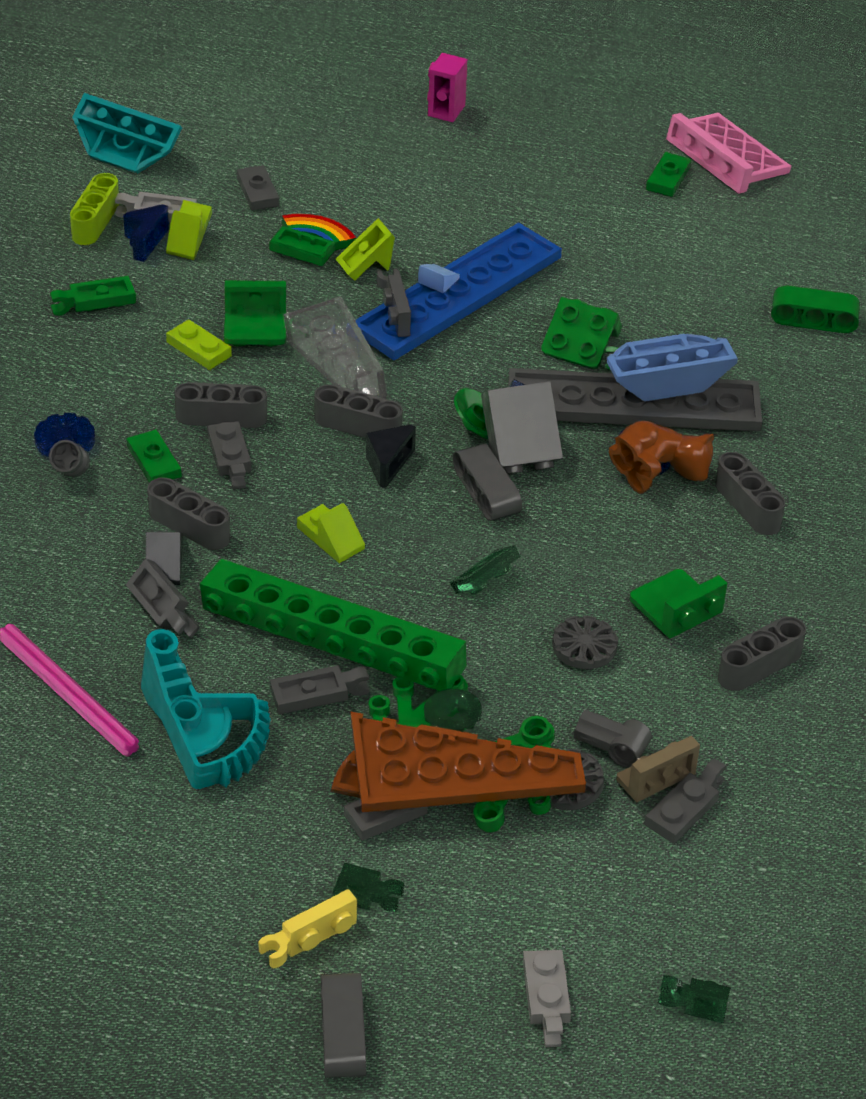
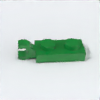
M129 275L69 284V290H54L50 292L52 302H60L51 305L52 313L55 316L66 314L72 307H75L76 312L136 303V293Z

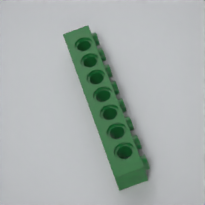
M220 559L200 583L204 610L297 641L303 645L326 651L332 655L352 660L364 666L375 668L393 676L413 681L427 688L448 693L467 667L465 640L224 559Z

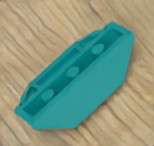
M87 93L83 94L72 116L89 157L137 174L171 153L182 130L181 125Z

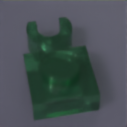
M344 863L333 889V896L349 889L357 899L358 908L370 910L372 902L379 903L381 908L386 911L397 912L399 898L389 895L403 896L405 884L396 879L383 882L381 881L380 871Z
M663 975L658 1004L666 1007L683 1006L685 1007L684 1014L724 1023L731 987L691 978L689 985L674 976Z

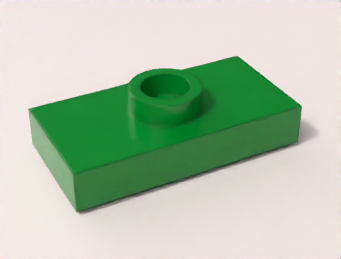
M665 152L647 180L646 190L673 197L689 171L692 159Z
M282 226L270 240L269 250L296 258L297 260L323 266L334 253L335 242Z
M157 429L126 438L129 451L149 483L157 478L173 480L182 477L181 467Z

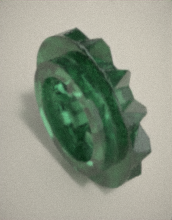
M446 689L430 696L424 705L425 721L434 727L463 732L464 729L474 730L476 722L481 721L482 705L479 699L465 690ZM455 707H457L458 713H456L454 717L447 716V714H451V712L454 711Z

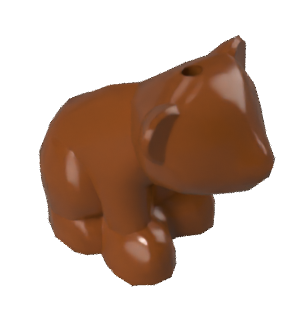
M637 421L627 426L615 438L616 443L609 447V456L612 463L620 473L626 476L633 490L641 494L649 490L652 486V479L662 471L661 464L669 462L674 470L686 479L695 482H702L708 479L709 467L713 458L712 441L714 440V434L706 433L701 436L682 435L651 421Z

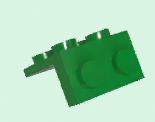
M225 280L224 342L234 346L265 345L272 347L285 344L286 281Z
M561 297L541 346L542 352L547 356L590 369H597L600 366L610 337H619L622 329L619 315L608 308H598L578 299L571 300Z
M675 569L632 590L629 599L656 627L671 639L722 613L728 583L718 575L699 585L684 570Z

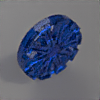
M64 413V415L60 416L58 414L51 415L46 418L47 420L41 421L36 426V431L34 432L36 448L47 457H49L50 449L58 441H73L89 452L96 440L94 426L86 417H78L75 413Z

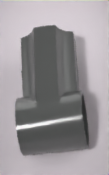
M584 710L575 728L574 739L607 751L610 758L616 764L629 768L644 753L652 739V733L644 723L638 720L631 719L622 724L589 710Z

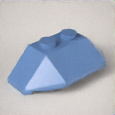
M679 334L627 342L618 348L614 354H610L607 357V364L616 381L645 402L704 392L737 363L738 358L726 338H717L715 340L707 336Z

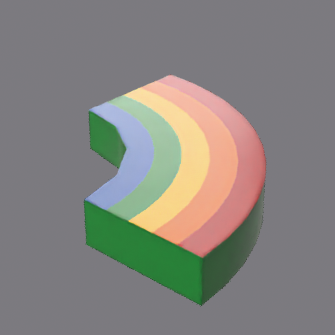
M313 214L282 215L283 226L335 242V251L347 248L356 240L355 235L347 227L330 218Z

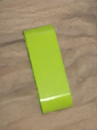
M110 173L95 175L70 212L72 240L76 244L90 245L95 243L116 212L119 204L115 203V199L119 193L118 179L115 175Z

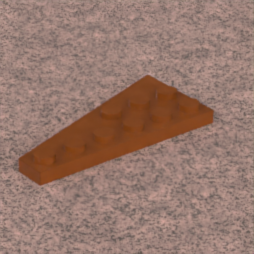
M351 711V727L362 813L585 793L586 781L580 753L538 745L533 748L511 745V740L500 738L497 739V742L478 739V734L423 724L418 727L397 724L396 719L383 717L382 721L363 718V713Z

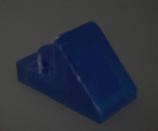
M161 204L130 211L123 215L125 237L130 239L134 260L145 262L169 230L168 205Z

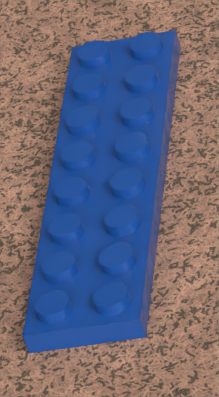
M517 223L443 267L460 274V278L444 293L420 283H416L405 290L411 310L410 336H397L395 325L389 324V306H385L384 303L351 322V332L392 360H396L560 259L562 248L521 223Z

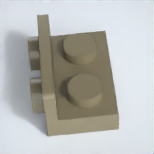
M692 735L679 742H672L654 754L640 757L631 767L618 772L616 780L637 803L682 781L689 773L695 775L700 744Z

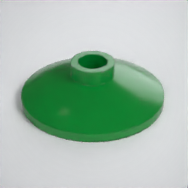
M470 388L460 389L454 396V405L464 426L469 431L488 439L481 398L482 393Z

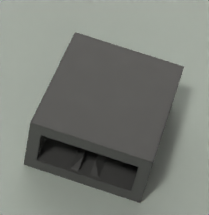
M551 382L492 389L481 394L489 447L508 475L523 472L522 467L534 465L536 471L554 468V462L563 458Z

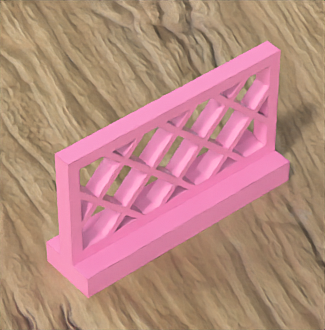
M681 113L672 115L666 140L738 194L747 192L749 183L790 173V164L720 113L688 119Z

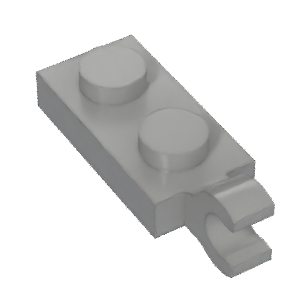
M140 191L138 196L118 193L115 203L125 206H118L115 215L125 218L134 213V218L171 223L173 211L180 210L183 200L197 203V199Z
M523 951V969L530 1024H542L545 1047H561L560 1034H563L562 1023H570L571 1019L563 951Z

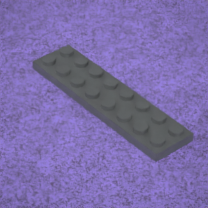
M509 368L508 387L551 382L557 421L631 425L637 421H651L665 427L761 431L762 427L759 381L718 379L701 393L644 402L620 385L612 373Z

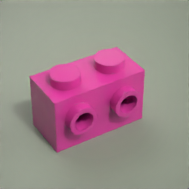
M441 53L438 59L431 63L428 71V116L454 122L463 110L466 101L468 59Z

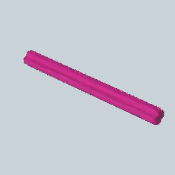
M7 624L5 627L0 628V641L122 755L128 757L133 752L138 751L139 740L15 625Z

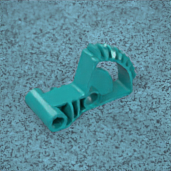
M165 629L154 630L146 638L141 678L143 695L148 705L161 719L190 785L195 789L220 784L227 788L231 779L238 782L242 777V773L249 774L252 765L257 764L260 755L266 748L271 721L270 713H268V702L257 699L253 693L196 692L191 678L187 674L186 666L179 657V642L176 635ZM232 720L250 721L251 733L239 748L218 760L204 764L198 762L196 757L215 751L225 742L231 730Z

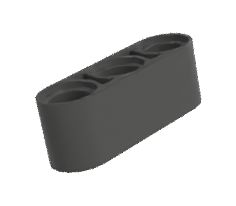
M187 382L178 385L174 391L176 419L185 425L207 426L239 421L240 427L257 428L263 426L268 419L267 391L257 385Z
M330 384L318 387L314 393V419L323 427L366 438V433L402 426L403 408L395 401Z
M487 444L473 446L453 453V465L457 476L488 521L514 515L522 511V500L517 487Z
M738 452L722 454L719 458L715 482L717 490L755 531L763 535H773L779 532L785 509L784 497L744 455Z
M157 478L148 484L149 515L153 520L175 532L183 533V536L207 549L219 550L228 546L230 543V513L225 507L169 478Z
M792 616L782 617L726 646L721 654L718 672V682L720 685L731 691L743 690L796 662L802 655L806 635V625L804 622Z
M361 973L321 974L325 1078L366 1076Z

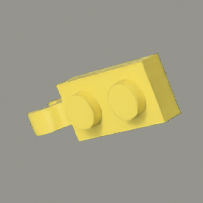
M347 889L283 922L280 932L266 935L259 940L260 954H264L269 950L277 951L269 955L270 967L277 968L286 962L287 954L293 957L302 951H309L315 948L321 941L335 934L346 932L357 922L356 897Z

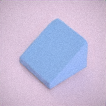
M422 264L419 266L418 283L441 293L447 291L460 278V274L436 264Z

